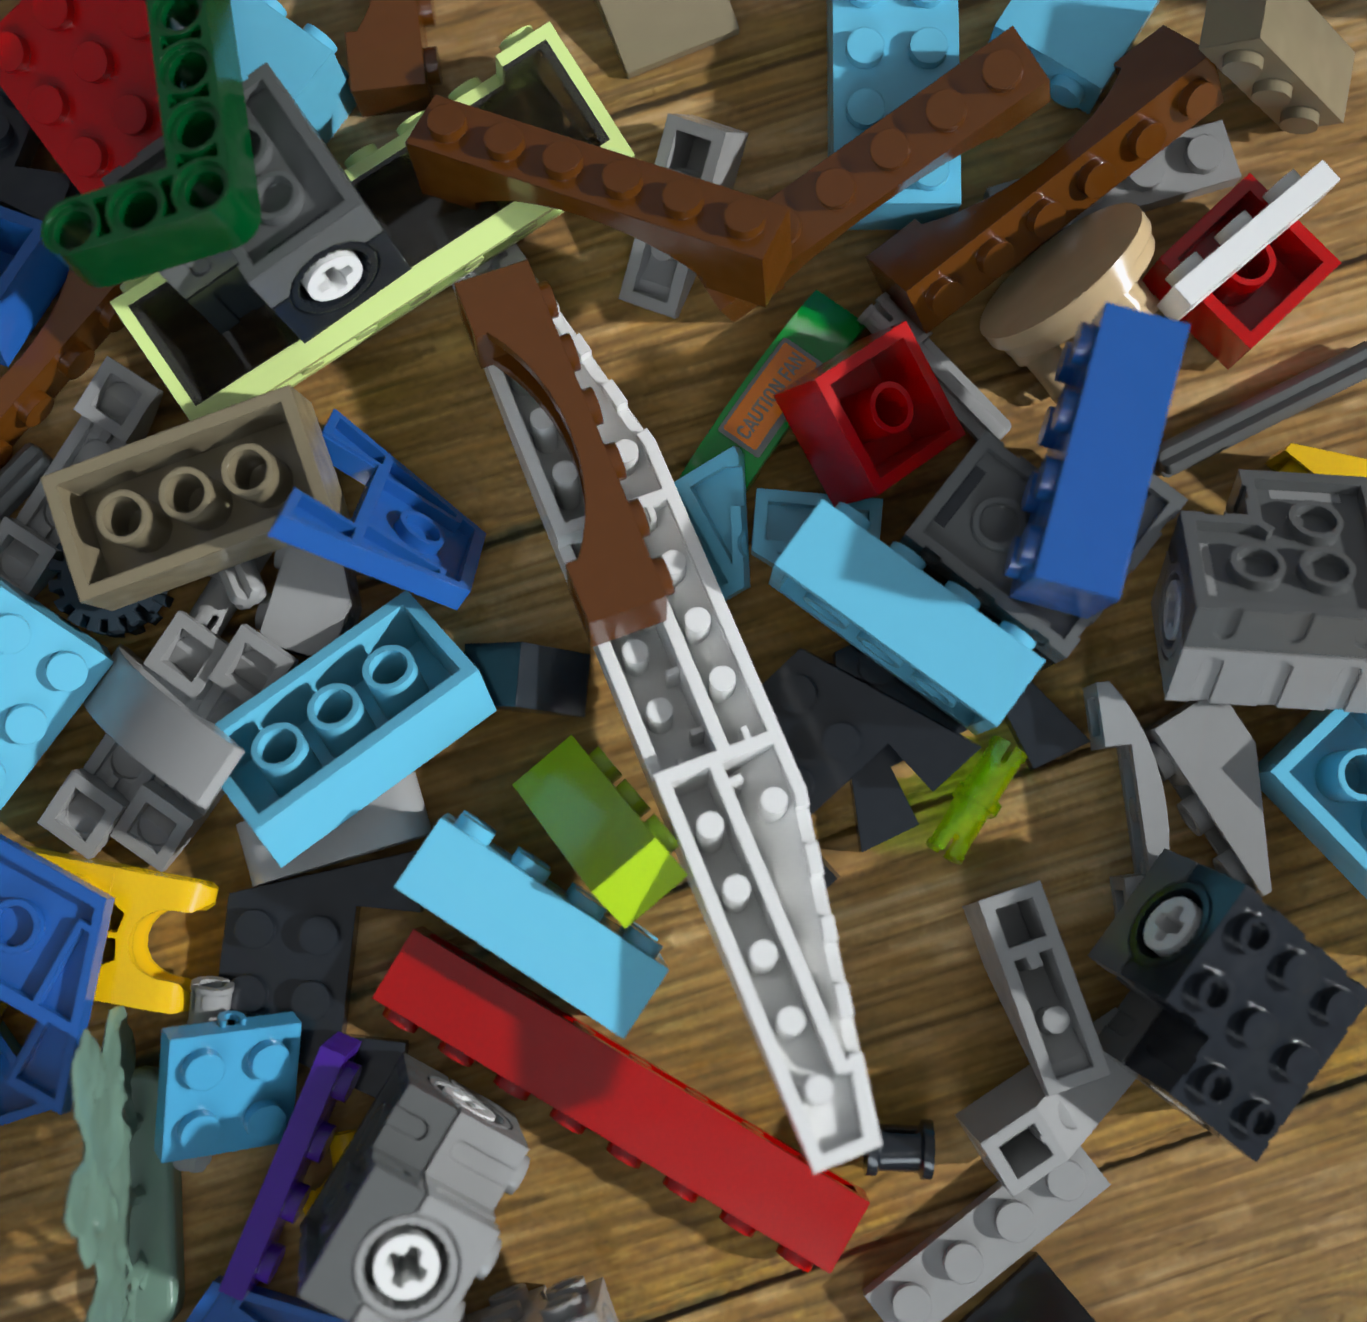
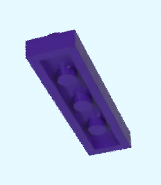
M338 1031L320 1046L218 1291L243 1301L259 1281L269 1284L273 1279L286 1251V1246L278 1243L286 1221L292 1224L297 1221L311 1192L312 1186L303 1182L311 1161L319 1164L326 1155L334 1138L337 1126L328 1122L337 1100L343 1103L348 1100L360 1076L362 1065L355 1063L354 1059L362 1041Z

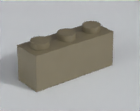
M1207 0L1199 50L1283 131L1292 134H1308L1316 131L1320 126L1344 123L1355 52L1308 0Z

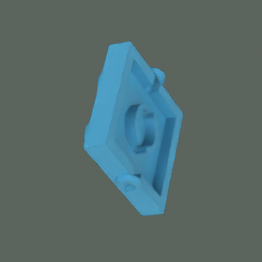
M228 1010L219 1013L217 1021L162 1028L154 1151L161 1164L280 1144L295 1107L302 1022L293 1011L246 1017L242 1012ZM227 1020H235V1025H227Z

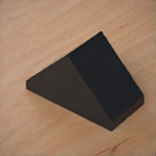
M526 642L465 644L464 654L478 668L496 710L586 717L591 654Z

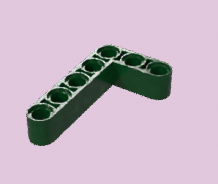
M146 0L167 168L67 198L55 204L46 213L41 223L40 236L43 245L89 286L96 288L110 287L238 248L246 244L256 234L261 224V207L230 0Z

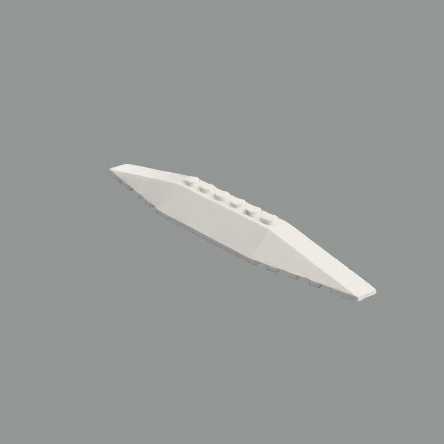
M486 203L480 205L477 211L467 209L429 222L438 250L494 215L495 213ZM514 244L457 282L527 260L517 244ZM556 301L559 317L552 320L559 336L569 333L573 339L581 364V370L574 373L581 389L592 387L596 394L604 424L597 426L604 445L615 442L618 447L627 475L626 480L620 481L628 501L635 498L639 499L650 528V536L643 539L651 558L662 556L665 560L675 590L674 594L667 596V621L597 645L593 649L664 825L678 842V848L675 849L676 855L682 868L688 874L686 877L814 1175L882 1146L863 1052H860L853 1019L855 1014L839 953L838 934L834 915H831L823 877V863L809 811L810 802L807 788L655 438L647 428L643 429L628 408V400L613 379L609 380L592 357L591 348L580 333L576 334L560 312L559 303ZM494 365L485 367L484 371L540 518L567 582L565 563L578 559L585 524V501L573 460L553 422L535 399L514 379Z

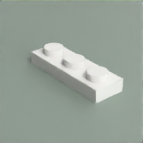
M1323 160L1303 177L1295 169L1291 170L1264 194L1263 199L1269 206L1254 218L1246 210L1241 212L1214 237L1220 244L1217 250L1205 260L1197 252H1194L1166 277L1165 280L1172 288L1159 302L1157 307L1168 319L1176 321L1182 319L1313 208L1341 179Z

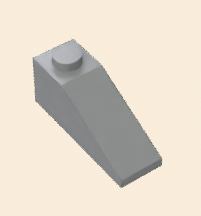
M668 113L655 165L733 189L749 133L695 115ZM635 238L618 299L675 319L680 315L696 278V273L669 255Z
M1039 880L962 906L984 968L1045 1096L1050 1097L1112 1075L1041 881Z

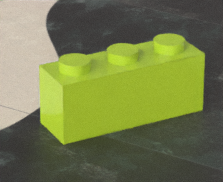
M570 735L512 785L591 893L626 929L685 879L688 874L671 854L678 848L676 838L655 814L644 822L641 817L650 811L651 808L626 779L618 786L614 785L623 775L599 747H596L588 754L577 740Z

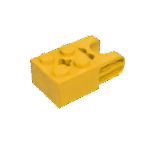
M20 844L115 897L94 1001L166 1014L189 1011L190 985L192 980L169 973L160 968L151 957L148 948V936L152 924L168 911L193 913L197 910L207 911L216 903L219 889L214 882L97 858L87 859L81 855Z

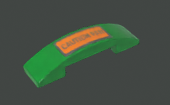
M816 289L794 314L748 374L693 454L679 478L732 446H736L741 449L744 455L747 493L759 477L760 470L791 428L773 395L853 345L866 328L857 321L858 317Z

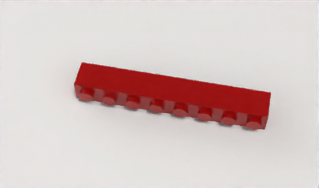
M424 926L411 931L372 997L386 1006L382 1016L392 1024L413 1034L421 1027L441 1039L437 1048L450 1059L467 1067H471L474 1061H477L497 1073L493 1082L508 1094L523 1101H527L530 1094L549 1104L553 1107L549 1114L550 1117L563 1127L579 1135H583L586 1128L592 1130L609 1141L605 1149L612 1156L636 1169H639L642 1163L645 1162L666 1175L662 1181L666 1188L689 1202L696 1203L699 1196L720 1207L722 1211L719 1214V1218L724 1223L747 1237L752 1238L758 1230L778 1242L779 1245L776 1248V1252L783 1259L803 1271L810 1272L813 1265H816L831 1274L870 1205V1201L862 1188L830 1169L813 1175L805 1154Z

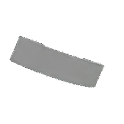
M107 356L73 408L82 416L43 476L146 438L159 408L163 391ZM41 480L16 519L4 516L0 523V576L32 598H35L48 584V580H52L57 574L48 569L51 558L61 561L64 552L56 548L60 538Z
M178 610L143 664L156 673L154 678L195 713L214 683L208 677L230 643L186 612ZM106 733L85 766L70 772L37 823L85 858L92 859L112 838L110 834L140 786L153 780L156 775L131 756Z
M241 624L208 677L214 683L194 714L215 724L294 669L299 660L248 624ZM155 776L153 780L140 786L110 834V837L158 871L163 872L168 869L197 833L225 792L220 788L208 808L205 809L194 804L158 776Z
M119 644L111 656L114 663L83 702L86 710L97 724L137 761L194 804L207 809L245 751L214 723L194 714L154 678L156 673L143 664L144 661L130 648Z
M1105 681L1084 687L1083 695L1091 751L1108 748L1117 749L1134 874L1109 877L1116 917L1164 848L1169 850V823L1163 784L1148 739L1125 699L1110 681Z

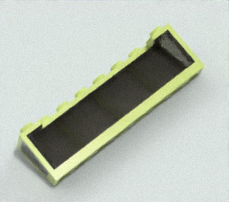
M550 21L535 31L531 25H527L510 34L499 46L502 52L495 56L496 74L484 82H481L479 77L472 78L458 86L448 96V99L633 158L635 156ZM424 110L412 115L400 124L396 129L399 136L379 149L375 144H369L353 153L344 162L347 168L345 170L346 174L412 269L304 344L267 303L258 310L253 309L239 319L240 322L224 334H221L159 272L123 282L120 286L123 294L110 301V304L188 419L192 421L286 385L296 386L565 211L542 205L513 201H485L475 211L422 193L405 142L425 112Z

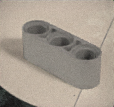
M412 772L282 868L246 821L236 824L253 887L287 879L429 836L432 831L416 772Z

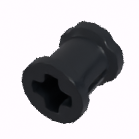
M877 1119L882 1146L863 1154L864 1176H876L878 1171L918 1173L921 1180H931L935 1165V1131L932 1119H921L919 1125L880 1124Z

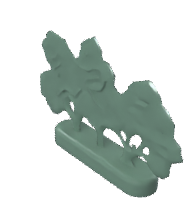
M121 1005L110 1009L107 1014L101 1051L96 1039L90 1035L88 1029H84L79 1039L78 1048L72 1056L70 1077L73 1115L78 1123L83 1139L84 1151L81 1164L70 1177L65 1199L63 1222L69 1234L73 1238L77 1236V1253L86 1269L93 1264L95 1269V1287L84 1322H172L183 1308L185 1298L181 1171L175 1169L172 1162L161 1164L154 1151L159 1067L145 1065L135 1068L136 1042L133 1037V1031L127 1024L126 1009Z

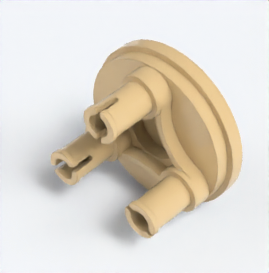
M1134 203L1111 205L1083 217L1049 239L1025 259L1001 284L983 311L980 320L982 335L993 348L1005 351L1007 355L1011 356L1018 366H1027L1050 394L1055 404H1057L1065 385L1055 381L1057 365L1063 350L1059 344L1075 336L1082 321L1091 323L1106 302L1153 315L1159 309L1157 307L1160 302L1159 299L1151 293L1140 278L1150 263L1155 250V239L1151 234L1152 225L1148 217Z

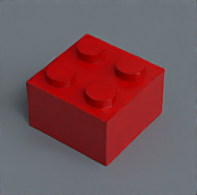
M1251 173L1245 176L1171 246L1142 279L1147 288L1159 301L1172 288L1165 280L1166 277L1194 252H1197L1205 260L1220 247V244L1214 237L1236 216L1246 210L1254 218L1269 206L1263 199L1264 194L1268 190ZM1297 220L1179 321L1190 324L1189 332L1228 370L1342 262Z
M906 320L862 338L773 395L834 507L839 502L849 504L880 495L966 434Z

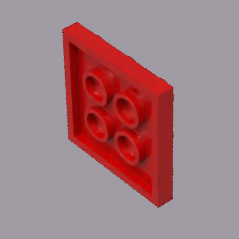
M21 0L0 21V87L80 194L106 187L101 178L118 166H125L138 156V152L163 135L146 0Z

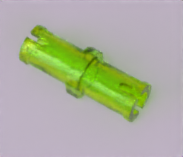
M992 736L990 738L989 745L965 781H960L951 793L954 799L950 803V807L932 836L928 837L925 843L930 849L938 853L940 850L943 851L951 838H953L943 858L954 864L961 865L963 863L964 856L987 819H993L997 816L1002 808L999 803L1000 798L1020 766L1027 760L1028 756L1016 746L1012 752L1008 751L1001 762L1002 756L1011 744L1001 737Z

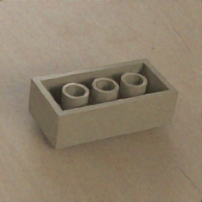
M291 385L280 387L40 477L80 602L109 611L120 609L290 546L267 535L282 505L294 487L351 521V516L313 405Z

